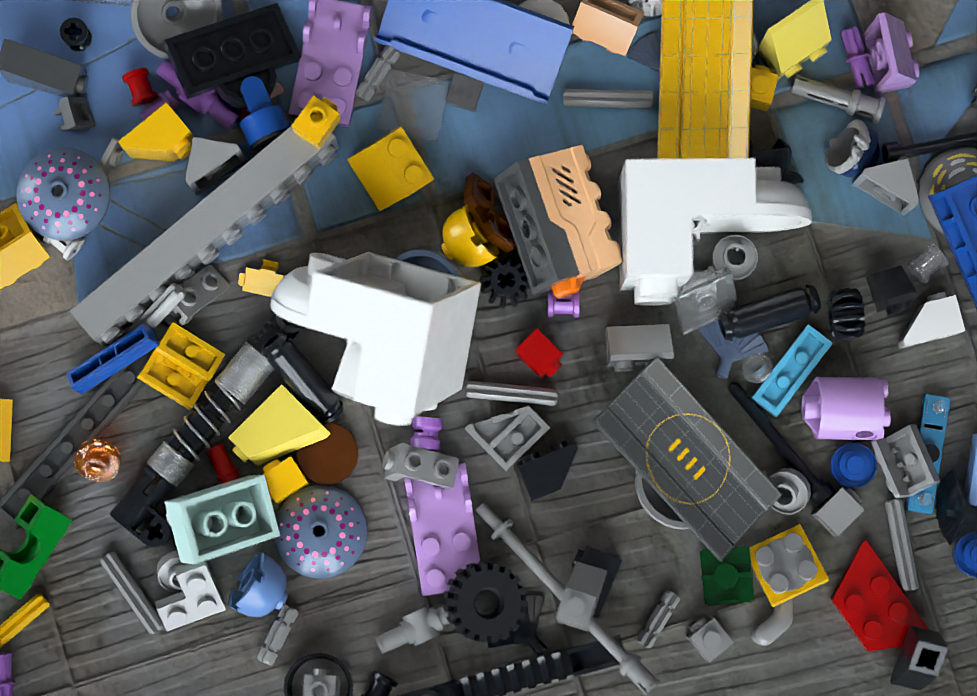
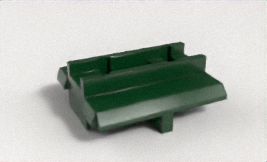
M737 546L732 548L722 561H719L709 549L700 551L701 580L703 581L705 604L712 606L731 602L748 603L755 600L750 547Z

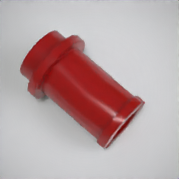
M224 444L217 445L206 452L218 475L216 478L217 482L221 481L223 484L240 478L238 475L240 470L238 467H234Z

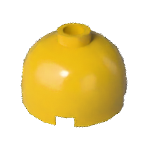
M467 205L456 210L445 221L442 231L444 243L441 244V247L446 257L450 260L455 259L459 264L472 268L487 264L498 257L499 248L485 239Z

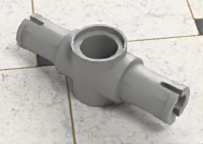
M428 606L402 617L403 621L399 622L400 626L375 637V640L382 654L406 643L409 645L414 643L417 646L440 635L439 631L444 629L443 626L449 624L446 618L449 614L444 611L443 606L436 609L434 607L428 608Z

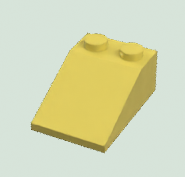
M810 0L767 30L757 53L767 67L772 69V73L779 75L778 79L784 75L787 79L791 78L803 69L800 64L809 58L814 62L828 52L825 47H827L832 39L824 0Z

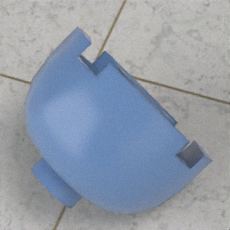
M261 553V556L255 555L237 578L238 581H241L238 591L231 590L228 604L229 607L239 613L251 617L265 616L272 612L274 608L279 610L284 605L288 596L285 592L287 586L286 574L281 565L264 553Z

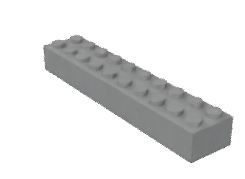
M290 126L69 312L90 337L102 346H105L107 343L111 345L118 341L124 335L122 330L131 323L134 324L170 284H183L196 274L194 270L202 263L206 266L213 262L219 256L218 250L226 243L230 246L242 237L243 233L241 231L250 223L254 226L263 220L267 215L265 211L270 206L282 204L290 196L288 191L297 184L302 186L314 176L312 171L320 164L326 166L331 163L338 155L336 151L339 149L336 137L331 133L319 150L295 134Z

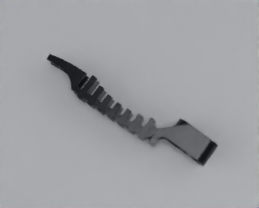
M621 635L612 636L624 648ZM597 640L569 647L564 651H554L550 655L545 656L543 654L535 659H525L517 664L515 662L510 663L506 667L492 668L488 672L481 671L473 676H463L456 681L454 679L397 696H422L424 694L433 696H506L508 692L513 691L517 693L526 687L532 689L541 683H544V685L551 684L552 680L555 679L563 681L567 679V676L574 674V677L619 665V662Z

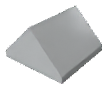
M193 137L185 181L195 195H198L246 162V159L237 144Z
M908 158L865 168L852 183L855 187L904 216L915 208L919 202Z

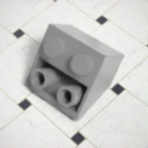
M669 324L606 327L607 367H614V372L633 371L636 365L647 366L655 357H658L665 365L674 359Z

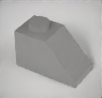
M576 562L556 616L559 623L588 632L605 581L606 570Z

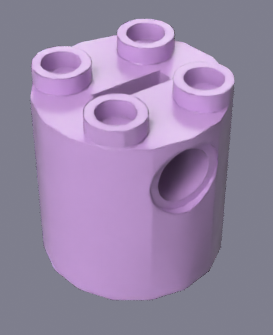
M816 377L802 397V419L812 429L815 439H883L884 426L890 425L891 417L890 409L885 408L884 398L888 395L887 379L871 377Z

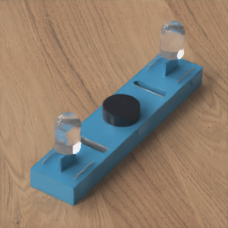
M924 394L918 430L939 475L948 411L951 402L950 398ZM924 424L941 427V429L926 428ZM937 483L908 497L906 510L932 514L935 505Z

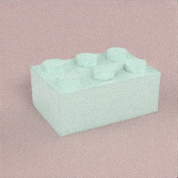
M248 475L165 502L181 563L197 564L280 536L264 475Z

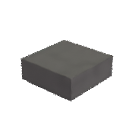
M455 73L446 104L475 112L484 82Z

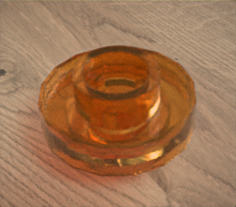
M90 440L82 443L74 457V466L77 472L84 478L95 482H105L113 479L121 465V455L118 450L110 443L102 440Z

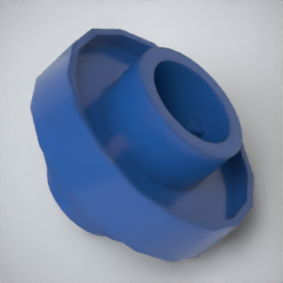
M848 443L839 447L832 454L830 460V472L833 479L840 486L850 489L861 488L867 485L874 478L877 470L873 452L859 443Z
M977 531L964 534L957 540L953 549L954 563L959 571L967 576L976 578Z

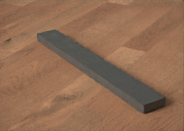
M161 322L154 329L158 341H160L168 329ZM154 349L110 376L0 499V515L16 529L20 527L14 519L29 496L32 494L44 500L146 385L137 376Z

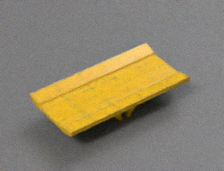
M662 0L657 159L749 158L754 0Z

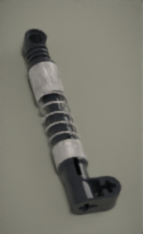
M275 313L269 320L272 322L271 325L266 323L264 326L267 328L266 331L261 329V337L256 335L255 338L248 339L239 352L235 354V357L225 366V369L221 371V374L215 378V383L220 388L218 393L215 395L210 391H204L205 396L210 401L206 407L198 403L194 404V412L190 416H184V424L180 429H173L175 435L170 441H163V444L153 453V456L144 465V472L109 513L110 516L147 546H163L170 539L172 528L168 524L166 517L158 512L155 507L166 493L175 490L178 484L182 482V479L186 477V474L192 470V467H194L192 462L194 460L200 461L199 453L204 447L210 448L208 443L213 436H220L218 430L223 426L220 420L231 423L229 417L225 414L227 409L231 407L237 411L241 410V407L235 401L236 398L243 404H246L250 397L254 395V392L258 390V387L268 378V375L274 371V368L268 362L267 355H262V345L277 333L286 334V340L289 338L294 340L304 326L297 324L296 326L289 327L283 323L282 317ZM160 474L163 478L147 495L144 491ZM150 512L155 515L150 524L156 526L159 523L163 526L161 529L162 538L156 536L152 539L149 536L151 530L148 527L142 533L136 530Z

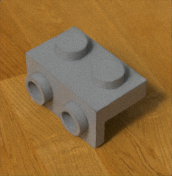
M916 424L908 425L886 438H879L871 442L874 448L875 459L881 465L886 476L887 487L895 498L911 497L940 482V478Z

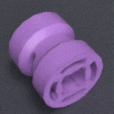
M413 417L412 428L414 429V436L410 438V445L426 450L439 451L441 440L438 438V433L442 429L443 419Z

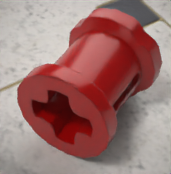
M145 67L132 70L122 76L123 82L128 84L133 99L131 103L133 107H140L158 99V94L152 90L147 77L149 71Z

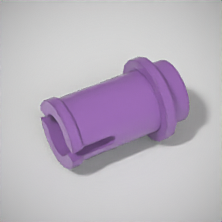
M167 90L164 94L160 92V97L139 114L145 120L166 102L176 112V107L180 103Z

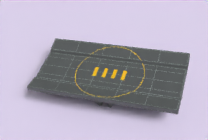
M655 357L593 421L719 561L725 558L746 531L782 496L776 487L658 357Z

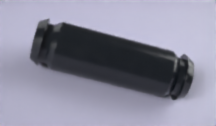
M806 284L805 288L797 287L730 309L727 314L722 312L718 316V323L724 339L733 341L734 337L741 339L808 317L811 312L816 314L821 309V301L816 288L813 285Z
M277 333L270 337L261 347L262 355H267L270 365L313 416L319 417L318 421L320 423L329 424L337 419L343 412L344 407L342 401L338 402L336 393L333 392L331 387L292 341L286 340V334Z

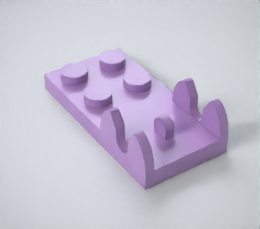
M309 0V17L303 29L301 59L297 70L289 116L298 118L314 95L319 100L325 97L339 107L337 112L341 117L338 126L350 127L373 6H364L338 0Z
M465 463L458 464L455 484L450 489L404 477L422 596L444 593V590L449 591L450 585L447 583L450 578L455 579L457 577L456 571L466 569L467 564H477L480 562Z

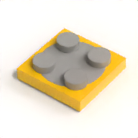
M801 524L750 547L751 567L772 607L829 581Z

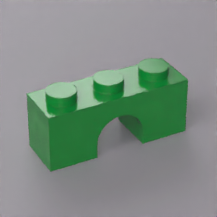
M32 494L14 519L16 523L26 530L24 543L20 548L12 552H5L0 549V590L20 600L26 591L30 589L33 580L42 566L49 560L55 546L66 534L68 526L72 522V519L58 508Z

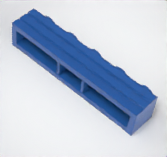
M143 323L132 332L67 372L71 389L84 394L159 346L155 330Z

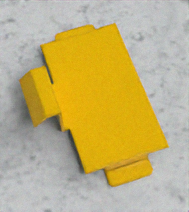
M263 259V265L260 270L246 267L245 274H239L238 285L243 286L242 291L272 297L273 291H275L278 283L285 276L275 274L278 269V262Z

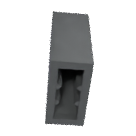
M4 38L0 50V74L8 82L61 97H79L80 93H85L89 77L86 76L87 72L81 65Z

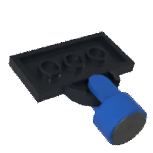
M278 3L164 40L163 46L187 99L216 90L220 97L231 106L247 109V112H250V115L245 117L239 125L251 150L262 151L290 127L282 106H273L269 97L276 85L277 75L275 69L299 62L301 59V54Z

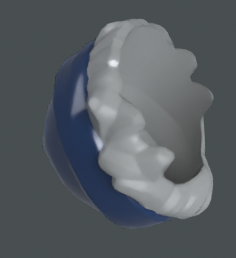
M859 119L851 121L836 138L829 140L830 149L824 151L826 156L824 162L829 170L845 177L857 176L865 168L876 166L880 156L877 132Z

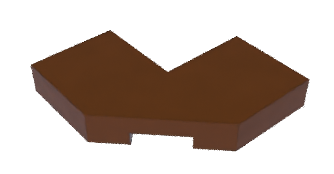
M472 172L465 177L464 201L485 239L508 253L515 248V241L507 218L494 210L495 187Z

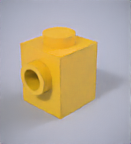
M755 65L752 68L751 107L767 111L772 103L779 76L772 73V69L769 67Z
M313 95L291 126L293 132L320 150L341 120L340 114L337 112L339 107L325 97L319 100Z
M292 456L282 462L277 458L262 468L265 472L262 475L265 476L271 500L274 499L278 504L310 484Z

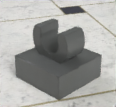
M65 97L58 101L60 107L54 113L55 115H62L65 123L59 126V130L86 131L95 127L87 97Z

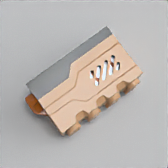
M583 145L519 160L494 178L533 295L550 290L553 291L554 296L557 298L572 295L580 290L583 281L596 278L623 263L620 245L618 242L611 240L608 232L611 228L610 216L607 212L601 211L598 203L601 199L600 187L597 183L590 180L588 171L591 169V161L585 153Z

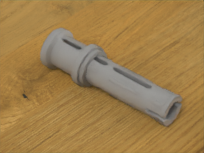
M798 74L795 77L791 94L846 110L849 116L854 114L872 119L875 124H878L886 102L885 97L880 99L862 94L859 89H853L851 92L808 79Z

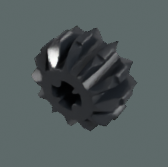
M512 256L506 257V265H502L499 257L495 258L494 264L496 269L488 264L484 266V270L491 276H480V282L490 284L483 287L481 293L488 294L493 292L488 300L490 304H493L497 298H501L500 308L502 309L506 306V299H510L513 307L518 306L516 295L523 300L527 299L528 295L520 288L531 289L529 282L523 281V279L527 278L525 270L519 272L523 266L522 261L519 260L513 267L511 266ZM510 276L513 278L511 280V284H514L512 288L509 286L504 287V289L499 287L501 282L498 280L499 277L505 279Z
M848 287L830 292L827 302V314L830 332L834 339H843L845 341L862 336L865 331V313L862 296L858 289H849Z

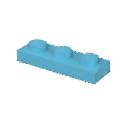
M809 324L806 325L751 399L777 417L833 343Z

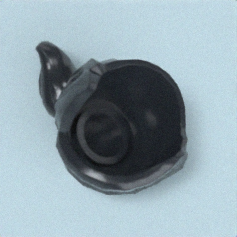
M782 138L777 139V142L771 149H758L750 139L749 158H755V167L781 168L782 182L793 185L804 182L799 173L795 171L786 172L790 165L792 151Z

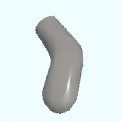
M793 598L775 606L772 615L752 631V639L755 643L767 646L790 627L793 621Z

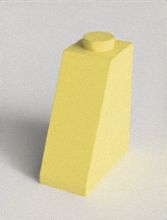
M281 384L228 438L236 445L232 451L244 463L250 459L259 466L323 440L331 433Z

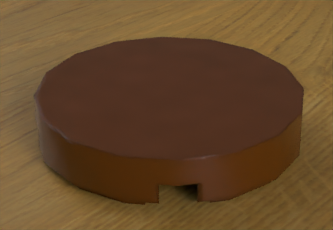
M322 423L331 434L323 440L298 449L296 457L299 468L306 477L319 484L331 485L342 482L352 474L358 462L359 451L356 440L347 429L338 424Z

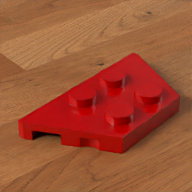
M864 540L860 543L851 564L848 565L840 585L837 586L830 600L866 651L902 647L909 625L928 629V627L867 540Z

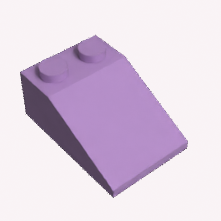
M885 12L879 13L862 35L866 53L870 55L867 59L873 80H875V84H873L875 94L912 87L917 81L916 77H919L917 60L912 59L910 48L913 45L910 30H905L904 21Z

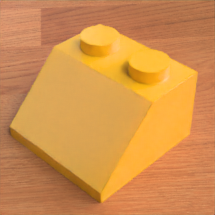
M166 102L119 140L118 143L130 158L174 162L178 158L183 160L190 155L194 136Z
M401 126L396 127L346 159L379 211L408 197L435 180Z
M17 203L0 212V289L13 284L20 276L31 269L38 268L45 260L50 258L37 233L23 219Z

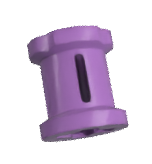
M552 290L548 291L547 316L572 314L573 317H579V291L562 298L555 297Z

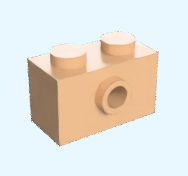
M582 0L572 24L574 26L573 34L584 41H591L603 46L609 52L626 56L645 12L617 0Z

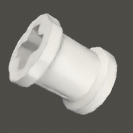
M45 236L43 239L45 243H51L63 253V258L67 261L73 258L85 243L82 237L68 241L53 240Z

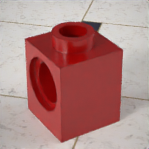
M537 328L514 352L540 379L545 374L551 377L563 365L559 361L563 353Z

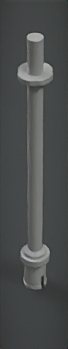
M482 503L476 509V512L495 531L491 536L492 540L496 541L502 538L562 601L565 586L510 530L513 521L509 519L503 522L485 503ZM593 617L589 631L617 659L621 668L619 672L623 676L627 675L646 696L658 685L660 680L640 662L642 658L638 654H628Z

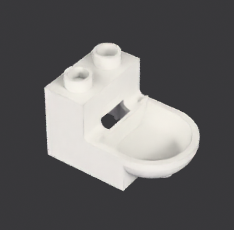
M755 158L626 160L618 179L619 245L623 263L619 264L620 291L634 290L635 305L657 306L671 304L672 297L678 296L677 290H681L693 275L692 234L696 240H699L700 233H758L804 227L812 223V210L809 208L808 201L795 185L781 181V168L755 167Z
M371 252L363 253L348 260L323 253H311L308 266L296 268L281 279L272 293L270 307L273 312L290 322L348 339L347 345L358 342L362 347L354 400L375 406L374 417L382 422L394 425H407L412 423L414 416L423 411L435 410L439 402L462 390L481 283Z

